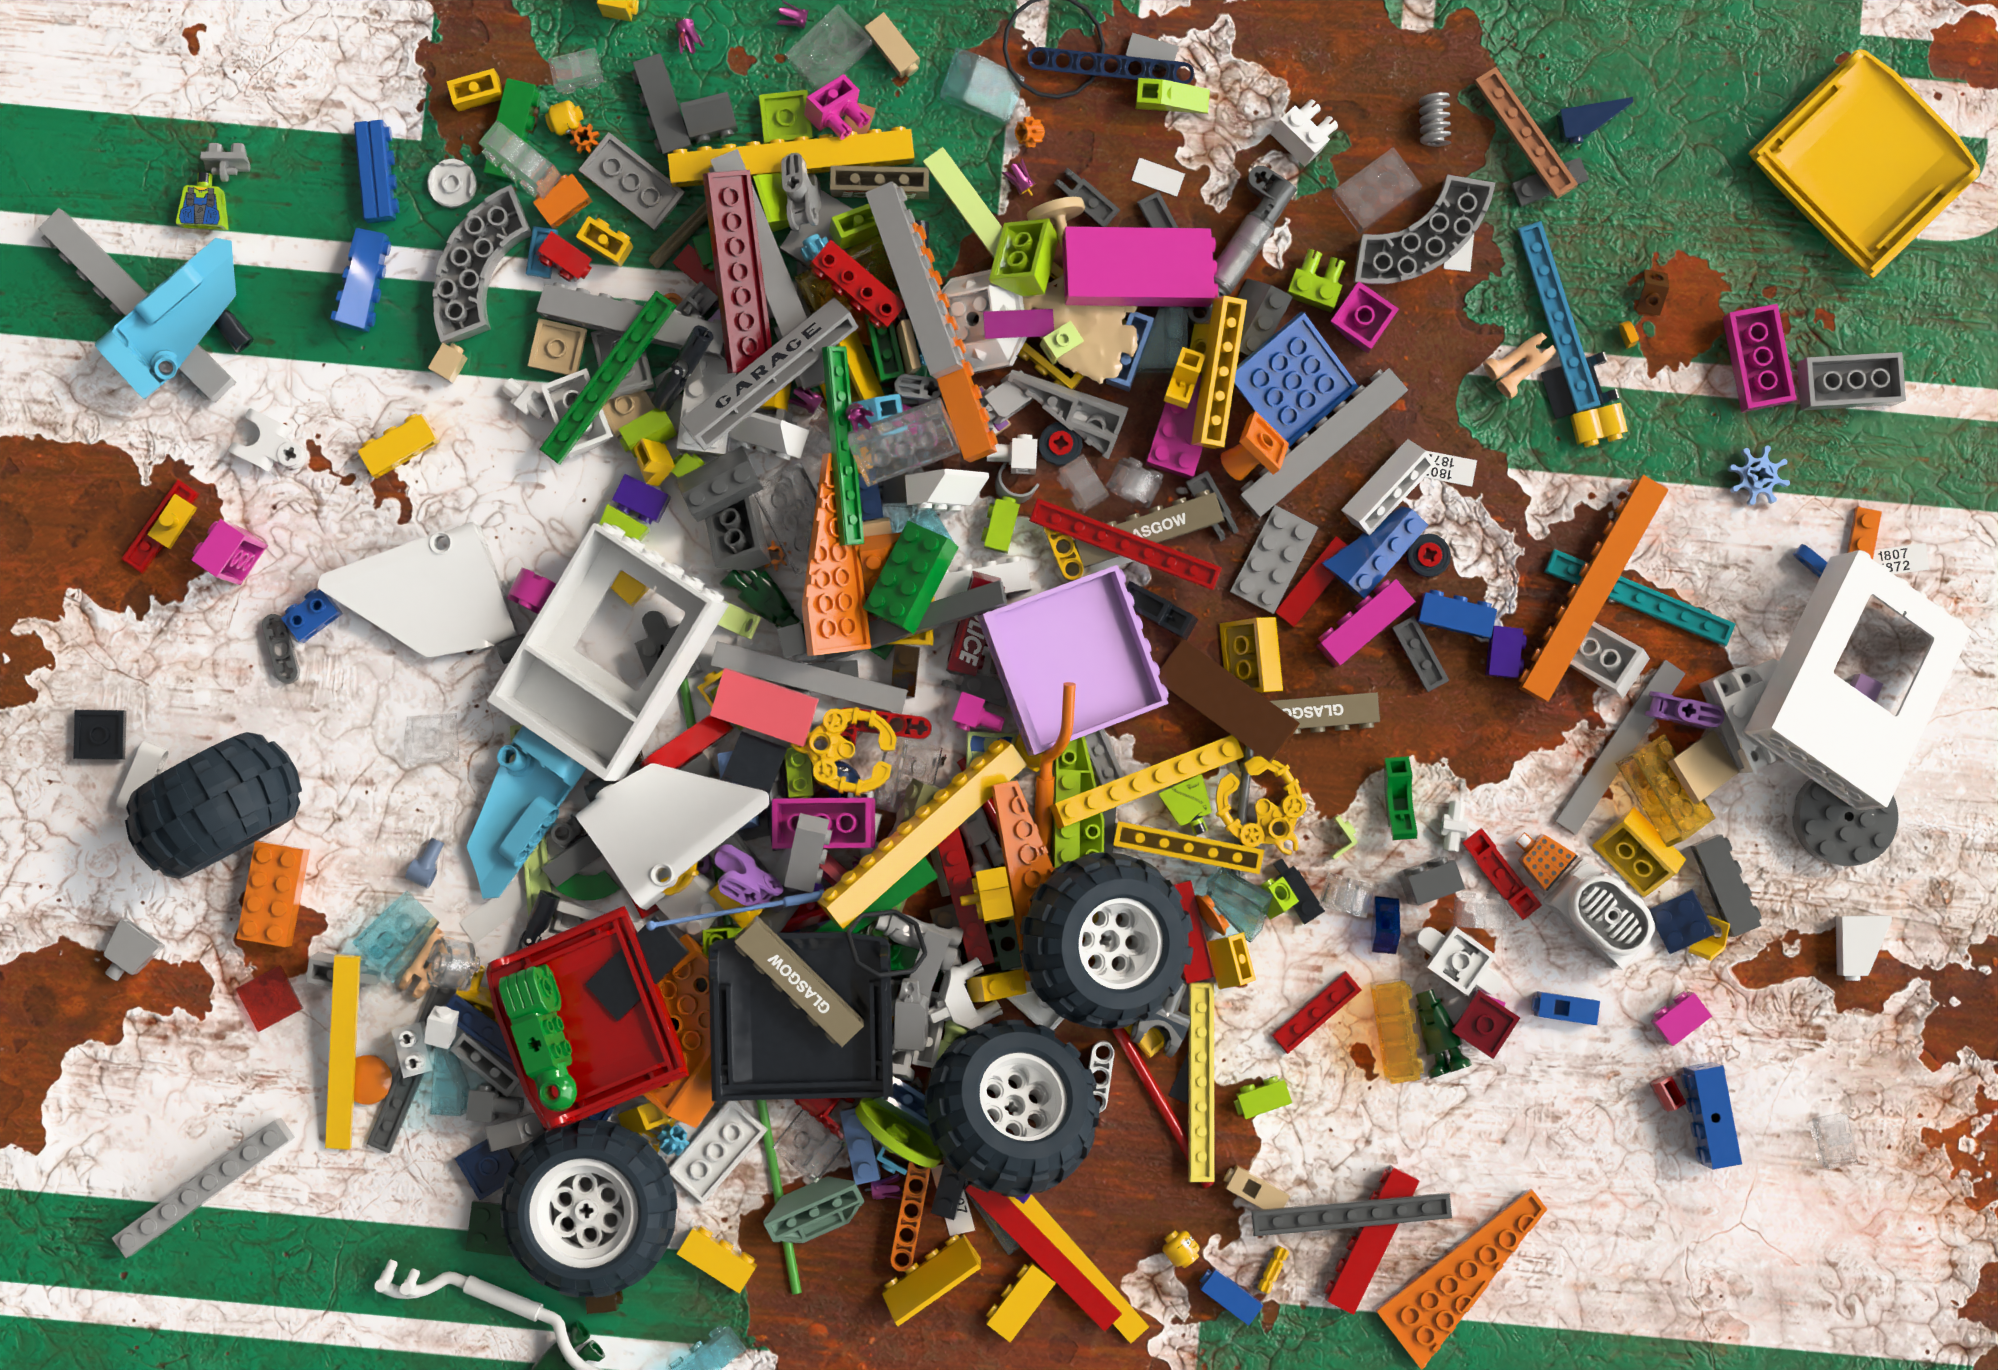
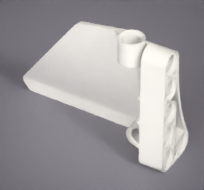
M475 521L445 532H436L326 572L320 576L317 584L321 591L380 627L424 657L431 658L472 650L474 653H479L493 648L494 644L519 635L481 525ZM446 537L448 546L444 550H439L438 541Z
M649 764L619 782L604 787L596 794V799L575 816L608 861L632 899L640 908L648 910L665 896V893L662 891L676 884L680 875L766 809L769 805V795L763 790L658 764ZM667 869L670 875L669 879L661 882L659 875L663 870Z

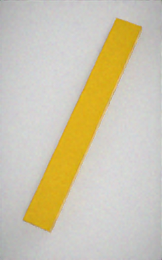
M335 954L325 1148L344 1150L352 1148L361 956Z
M1032 1194L1024 1204L1015 1197H1008L1122 1312V1315L1113 1324L1130 1343L1149 1328V1325Z

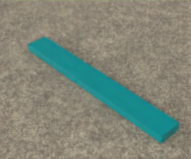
M1554 549L1544 573L1577 585L1581 579L1579 572L1586 562ZM1621 576L1608 596L1610 600L1724 647L1728 645L1736 623Z

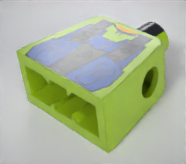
M199 172L197 175V186H184L176 218V224L181 228L228 230L225 194L221 188L212 186L213 175L211 173Z

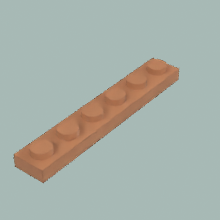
M1495 67L1475 80L1476 86L1557 200L1576 188L1578 183L1499 70Z

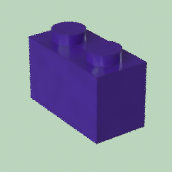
M624 474L612 500L617 503L615 508L627 514L630 511H634L639 514L638 519L651 525L652 521L659 524L671 496Z
M1503 626L1493 627L1492 636L1488 642L1485 676L1516 679L1519 674H1522L1524 660L1520 659L1521 649L1524 650L1526 646V635H1523V629Z

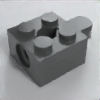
M649 611L643 616L642 625L647 638L634 643L647 677L679 626L678 624L669 628L665 615L658 611ZM698 658L685 679L703 672Z

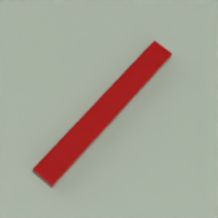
M1039 498L1036 500L1029 519L1032 523L1210 590H1214L1222 569L1220 566Z
M971 1185L965 1188L976 1202L1104 1332L1122 1315V1312L1008 1197L991 1190L985 1192Z

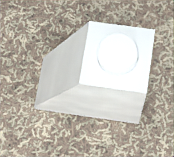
M1836 916L1837 975L1845 976V980L1858 981L1860 976L1869 975L1892 922V916Z

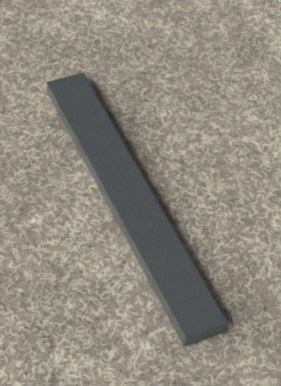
M1000 580L931 602L915 634H911L881 619L868 622L871 649L1007 606L1003 582ZM869 649L824 654L825 661L831 662Z
M703 751L677 769L709 778L717 773ZM587 833L542 865L541 868L555 887H558L600 857L602 853Z
M448 961L444 963L419 1022L425 1021L427 1025V1018L435 1005L440 1007L446 1005L454 992L456 993L462 980L464 981L468 972L467 969ZM399 1066L368 1139V1145L391 1153L425 1073L403 1078L401 1067Z
M1447 1192L1251 1210L1253 1236L1451 1219L1452 1210L1450 1193Z

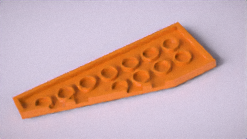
M831 453L822 455L802 600L807 656L871 649L867 611L863 609L866 600L859 545L840 546Z

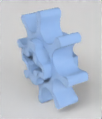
M1770 446L1762 448L1760 458L1752 457L1749 448L1741 450V454L1746 460L1744 467H1738L1734 464L1728 467L1729 472H1736L1741 478L1740 483L1731 487L1730 491L1734 493L1740 488L1747 489L1750 494V498L1747 501L1748 506L1756 503L1758 493L1764 494L1768 499V503L1772 504L1777 501V498L1772 493L1773 486L1775 484L1782 487L1790 485L1789 480H1782L1777 475L1778 468L1786 465L1788 461L1783 459L1777 464L1771 463L1768 459V453L1771 450ZM1758 471H1760L1759 475L1763 477V479L1759 481L1758 476L1754 474Z

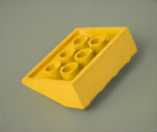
M957 1234L953 1235L945 1242L946 1247L940 1251L935 1248L925 1256L926 1261L920 1265L917 1263L912 1264L908 1270L904 1271L906 1275L899 1280L897 1277H894L884 1285L886 1289L883 1290L882 1295L897 1326L907 1321L981 1268V1257L965 1234L960 1237Z

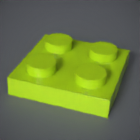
M808 90L759 95L764 144H770V141L774 139H784L785 142L794 141L795 138L802 136L813 139L811 122L804 115Z

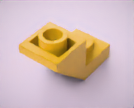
M651 1101L617 1114L622 1127L637 1133L647 1131L670 1121L669 1116Z

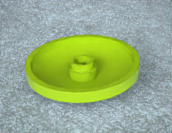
M863 1098L855 1108L859 1121L887 1151L928 1168L937 1167L944 1155L939 1147L933 1145L928 1134L880 1106L872 1098Z

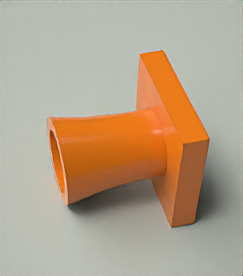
M1254 411L1248 416L1239 440L1240 444L1224 451L1221 454V462L1228 474L1239 481L1244 480L1259 463L1264 465L1274 475L1281 469L1289 443Z

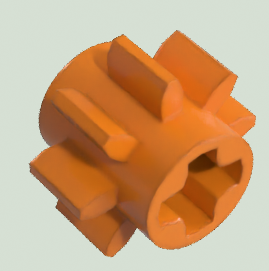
M1033 116L1024 117L1023 121L1017 122L1015 137L1019 141L1018 144H1025L1027 148L1036 147V143L1042 142L1045 130L1040 123L1041 120H1034Z
M578 123V129L570 131L572 136H574L570 144L571 146L578 145L577 152L579 154L582 150H587L591 154V149L599 145L595 138H598L600 134L598 131L592 133L593 126L591 124L586 128ZM588 135L589 141L584 140L582 143L580 137H586Z
M772 540V546L768 547V551L770 553L771 551L777 552L779 550L781 558L779 560L774 559L764 567L767 569L770 565H773L774 569L778 571L779 565H788L784 559L790 556V553L782 551L785 548L784 543L778 547L775 541Z

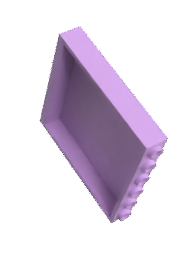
M1118 565L977 616L1028 756L1046 751L1056 742L1061 728L1063 683L1065 682L1076 684L1074 724L1070 741L1168 704L1167 689L1163 684L1161 685L1158 677L1160 675L1159 667L1151 658V645L1148 639L1143 636L1141 630L1143 629L1142 621L1135 614L1133 596L1130 592H1127L1124 584L1126 582L1125 574L1122 569H1119Z

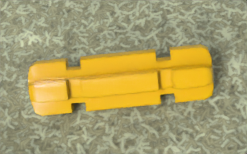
M1281 1246L1275 1248L1273 1252L1274 1257L1270 1259L1263 1273L1264 1278L1260 1280L1257 1286L1260 1291L1266 1294L1271 1292L1272 1283L1276 1281L1283 1267L1282 1262L1286 1260L1289 1254L1287 1249Z

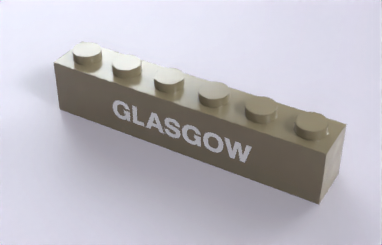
M1209 490L1196 493L1195 499L1187 501L1186 497L1173 501V506L1163 509V506L1160 505L1149 509L1150 514L1140 517V514L1136 513L1125 517L1126 522L1117 524L1116 521H1112L1106 524L1153 542L1161 543L1224 522L1225 520L1216 493H1210ZM1075 539L1085 568L1120 556Z
M1378 692L1270 701L1300 723L1293 734H1300V729L1310 728V733L1325 732V727L1335 726V731L1350 730L1349 725L1359 724V729L1374 728V723L1380 722Z
M758 916L735 936V948L744 957L748 955L754 961V967L761 974L766 972L772 978L771 983L780 992L784 990L790 996V1002L797 1009H804L808 1013V1020L816 1027L820 1025L826 1031L824 1033L825 1036L833 1044L838 1043L843 1047L864 1027V1020Z

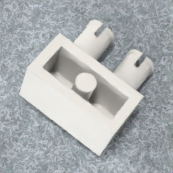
M1312 99L1300 110L1294 106L1279 120L1270 133L1304 167L1322 151L1330 140L1328 136L1338 128L1336 121L1329 124L1333 120L1330 116H1327L1318 126L1310 120L1320 112L1318 104L1312 108V105L1315 104V101Z
M1020 434L1017 438H1012L1010 445L996 444L997 452L987 456V461L1009 462L1011 474L1035 475L1037 439H1032V435Z
M425 1021L391 1030L403 1078L437 1069L436 1064L439 1063L437 1052L435 1049L432 1050L431 1045L424 1043Z

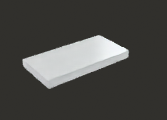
M727 1101L669 1167L670 1175L703 1205L768 1129L737 1101Z

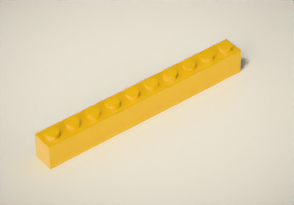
M894 127L891 131L882 132L881 129L868 130L867 134L858 135L857 132L852 131L843 140L839 137H833L832 134H823L819 136V139H809V137L802 136L789 142H785L784 139L771 140L770 144H760L758 141L746 143V146L736 147V144H725L721 146V149H712V147L704 146L697 148V151L688 152L687 149L673 150L672 154H668L672 187L704 185L703 174L710 173L708 168L712 167L711 159L738 149L746 170H750L751 180H754L753 176L782 173L781 161L786 155L791 153H799L806 162L807 174L831 172V166L884 167L914 163L911 129L906 130V127Z
M1000 738L990 744L984 754L973 759L967 769L955 775L949 785L937 791L931 801L919 807L914 816L908 821L901 823L897 827L896 832L889 838L882 840L871 854L864 856L852 871L846 872L835 886L827 889L822 894V897L817 902L833 923L844 929L993 796L991 785L1010 781L1027 766L1012 743Z

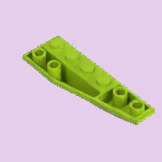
M1085 736L1070 741L1064 752L1053 762V776L1055 777L1053 804L1097 787ZM1103 812L1058 829L1055 819L1052 817L1050 861L1055 869L1063 863L1073 861L1085 854L1104 852Z

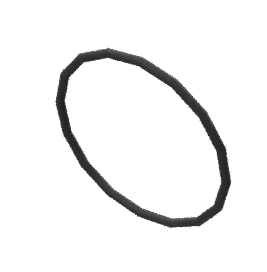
M1043 0L1027 1L1013 13L1004 31L1002 50L1009 72L1021 87L1039 97L1061 99L1078 94L1090 85L1096 76L1091 75L1090 79L1076 90L1056 95L1038 92L1023 83L1012 68L1007 51L1009 30L1020 12L1032 3ZM1063 0L1069 1L1086 12L1096 26L1101 44L1100 53L1104 54L1105 41L1101 26L1088 7L1076 0Z

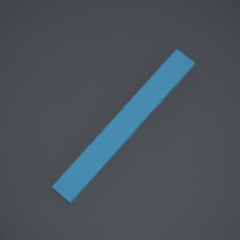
M1542 221L1518 228L1520 240L1576 413L1601 405Z

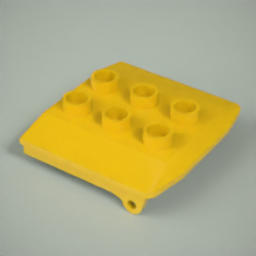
M1861 49L1854 51L1748 153L1772 183L1845 257L1871 279L1980 174L1978 163L1953 129L1894 70L1866 50Z

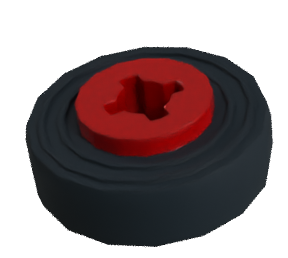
M1055 422L1047 426L1042 432L1039 439V450L1042 457L1050 464L1066 466L1073 463L1080 456L1082 437L1074 430L1068 429L1061 422Z
M1428 533L1420 535L1407 549L1406 557L1408 565L1413 572L1419 576L1430 578L1438 576L1446 570L1450 564L1451 552L1443 538Z

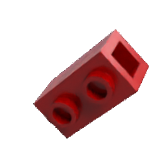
M553 231L548 234L535 253L539 257L538 261L548 268L553 266L559 270L558 274L568 282H571V280L576 282L580 277L585 279L592 269L589 266L592 260L590 257Z

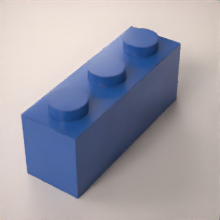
M1430 589L1429 593L1425 592L1422 594L1416 620L1419 624L1489 639L1492 636L1497 609L1491 608L1492 604L1488 602L1477 601V604L1469 603L1466 597L1453 595L1452 599L1444 597V592Z

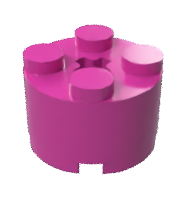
M521 567L507 599L539 614L555 588L556 583Z

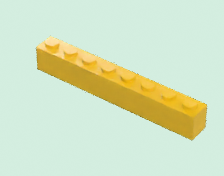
M1231 735L1051 805L1050 809L1057 827L1060 829L1243 758L1244 755L1238 740Z

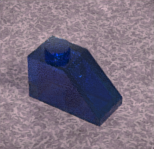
M1375 896L1371 928V952L1396 954L1401 935L1399 898Z

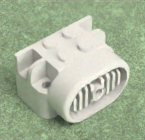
M1776 659L1768 660L1752 668L1745 666L1732 669L1699 684L1707 703L1718 705L1724 711L1725 719L1718 728L1735 765L1740 771L1739 773L1755 772L1758 770L1757 768L1771 764L1781 758L1744 733L1779 662Z
M1582 859L1547 896L1543 903L1614 969L1623 970L1649 943L1655 932V923L1644 901L1627 889L1626 885L1618 877H1612L1607 873L1601 872L1597 867L1588 864Z

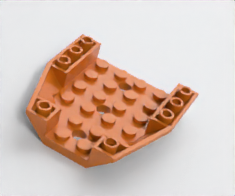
M685 934L679 940L690 953L658 985L670 1017L676 1018L679 1022V1028L676 1033L689 1076L645 1093L643 1096L666 1115L697 1128L716 1102L712 1101L709 962L708 956L703 953V946L691 936ZM699 978H704L707 981V989L704 992L697 988Z

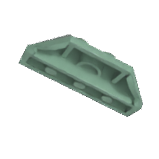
M827 1176L782 1196L763 1223L773 1242L805 1243L848 1224L859 1207L864 1203V1199L855 1181Z

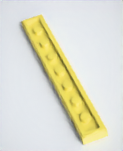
M1188 983V1016L1191 1017L1188 1027V1181L1214 1182V983Z

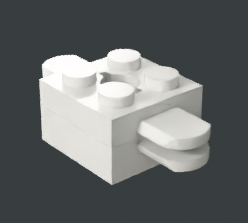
M1451 926L1445 936L1432 927H1424L1418 931L1416 935L1417 945L1431 955L1424 964V967L1460 993L1469 996L1473 988L1476 987L1485 994L1494 995L1502 989V977L1489 967L1496 955L1460 929Z

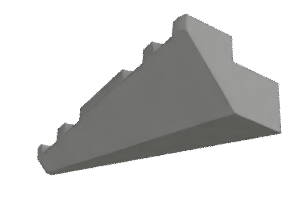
M1011 370L1008 378L1010 382L1018 385L1027 396L1034 398L1042 405V408L1068 429L1074 430L1084 438L1088 445H1092L1099 450L1103 457L1109 459L1128 407Z

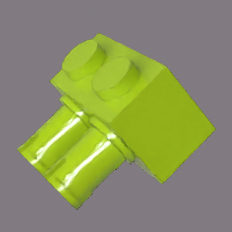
M1308 249L1302 268H1296L1287 294L1293 296L1292 299L1331 313L1342 288L1338 280L1345 262L1339 260L1337 267H1335L1337 258L1331 257L1325 276L1319 277L1315 272L1322 253L1317 251L1313 259L1312 256L1315 250Z

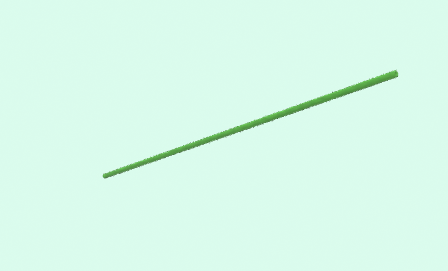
M685 679L679 688L688 730L696 724L689 682L688 679ZM712 864L715 882H718L719 878L724 875V872L721 868H717ZM730 915L722 916L723 925H733V919ZM756 1100L760 1122L768 1129L763 1135V1141L776 1205L784 1194L766 1100ZM782 1241L792 1295L802 1293L793 1243Z

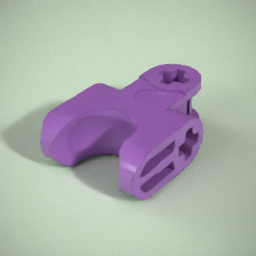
M1650 691L1649 696L1652 697L1650 711L1645 712L1647 717L1672 721L1699 729L1718 727L1725 719L1724 711L1718 705L1692 699L1677 698L1661 692Z
M728 844L722 845L715 850V864L725 872L718 880L719 890L724 895L743 905L751 906L768 903L773 895L779 896L783 892L780 881L775 876L757 868L754 858Z

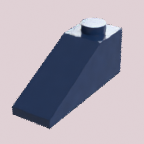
M1633 97L1561 109L1556 115L1561 143L1569 142V145L1583 143L1584 139L1626 110L1633 103Z

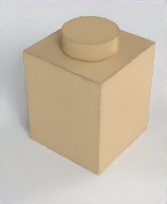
M442 343L428 369L454 383L468 358L462 354L464 350L453 343L450 346Z

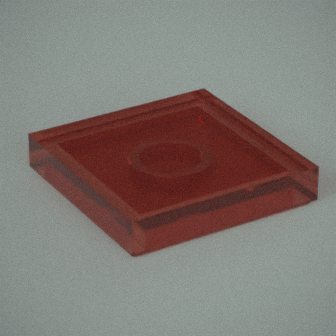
M281 965L236 988L258 1032L304 1009Z

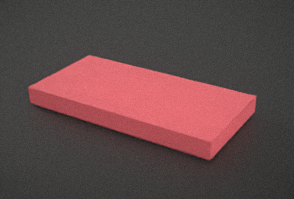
M724 668L710 716L803 747L805 746L819 699Z

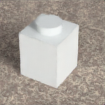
M435 1005L427 1018L424 1043L448 1049L456 1036L459 1011Z

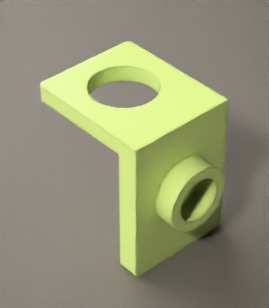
M1069 321L1043 337L1040 346L1054 365L1059 357L1083 343L1084 340L1072 322Z
M728 603L729 606L717 625L752 639L761 617ZM753 621L751 628L747 631L749 624Z
M1336 815L1333 820L1349 843L1330 856L1331 859H1336L1358 843L1353 835L1356 833L1353 826L1348 820L1344 823L1339 815Z

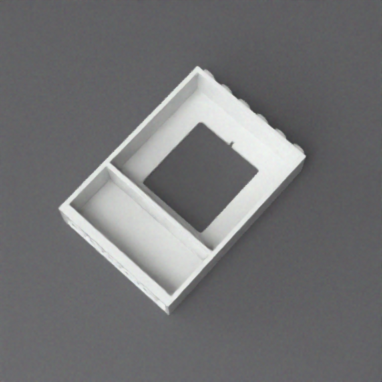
M604 522L603 525L592 524L487 701L603 780L620 781L625 778L729 604L723 601L724 596L713 589L710 591L703 587L704 583L693 576L690 578L683 574L684 570L681 567L663 561L665 557L661 554L645 549V544L641 541L625 536L624 530ZM620 571H624L651 590H654L656 586L655 592L685 612L684 618L639 691H636L575 649L577 642Z
M1862 550L1830 557L1744 733L1857 811L1888 807L1972 631L1964 625L1962 620L1945 612L1944 607L1928 600L1924 593L1914 590L1908 585L1906 580L1896 577L1889 572L1888 567L1878 564L1870 558L1871 556L1867 552ZM1870 595L1897 614H1903L1902 617L1931 637V643L1896 716L1834 674L1835 666Z

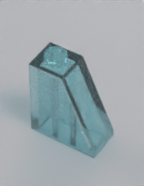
M1222 867L1216 874L1212 873L1206 882V887H1208L1206 894L1213 900L1215 908L1239 933L1244 932L1246 941L1251 943L1263 929L1273 895Z

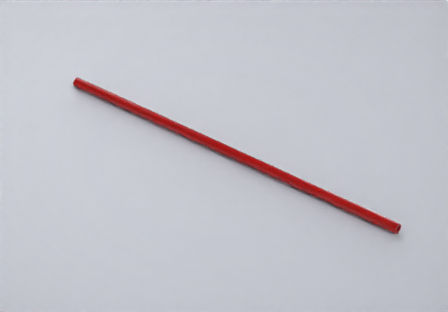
M966 757L957 761L962 772L966 769ZM990 798L982 807L999 835L995 806L992 798ZM1124 1027L1111 1029L1188 1161V1136L1133 1041H1131ZM1200 1182L1203 1189L1214 1184V1182Z

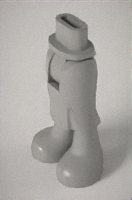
M980 807L959 825V829L966 841V848L970 850L973 864L970 867L972 877H976L977 871L992 869L981 845H986L994 868L1004 864L1002 848L995 839L996 834L991 830L983 808Z
M894 914L878 916L875 929L884 932V936H888L896 943L920 950L921 946L914 925ZM906 915L919 924L923 939L928 927L952 935L940 966L942 971L948 972L958 952L956 948L962 940L963 929L955 926L945 929Z

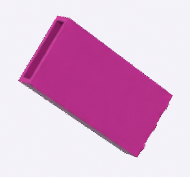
M1065 227L1062 234L1065 305L1210 307L1214 299L1218 297V284L1214 283V275L1217 273V262L1213 260L1212 252H1215V237H1211V229Z

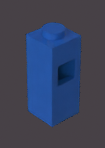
M1537 991V996L1532 998L1531 1010L1534 1011V1016L1596 1026L1598 1023L1599 1000Z
M1213 1267L1211 1271L1207 1269L1199 1279L1201 1282L1199 1287L1203 1292L1248 1326L1263 1307L1261 1301L1216 1267Z

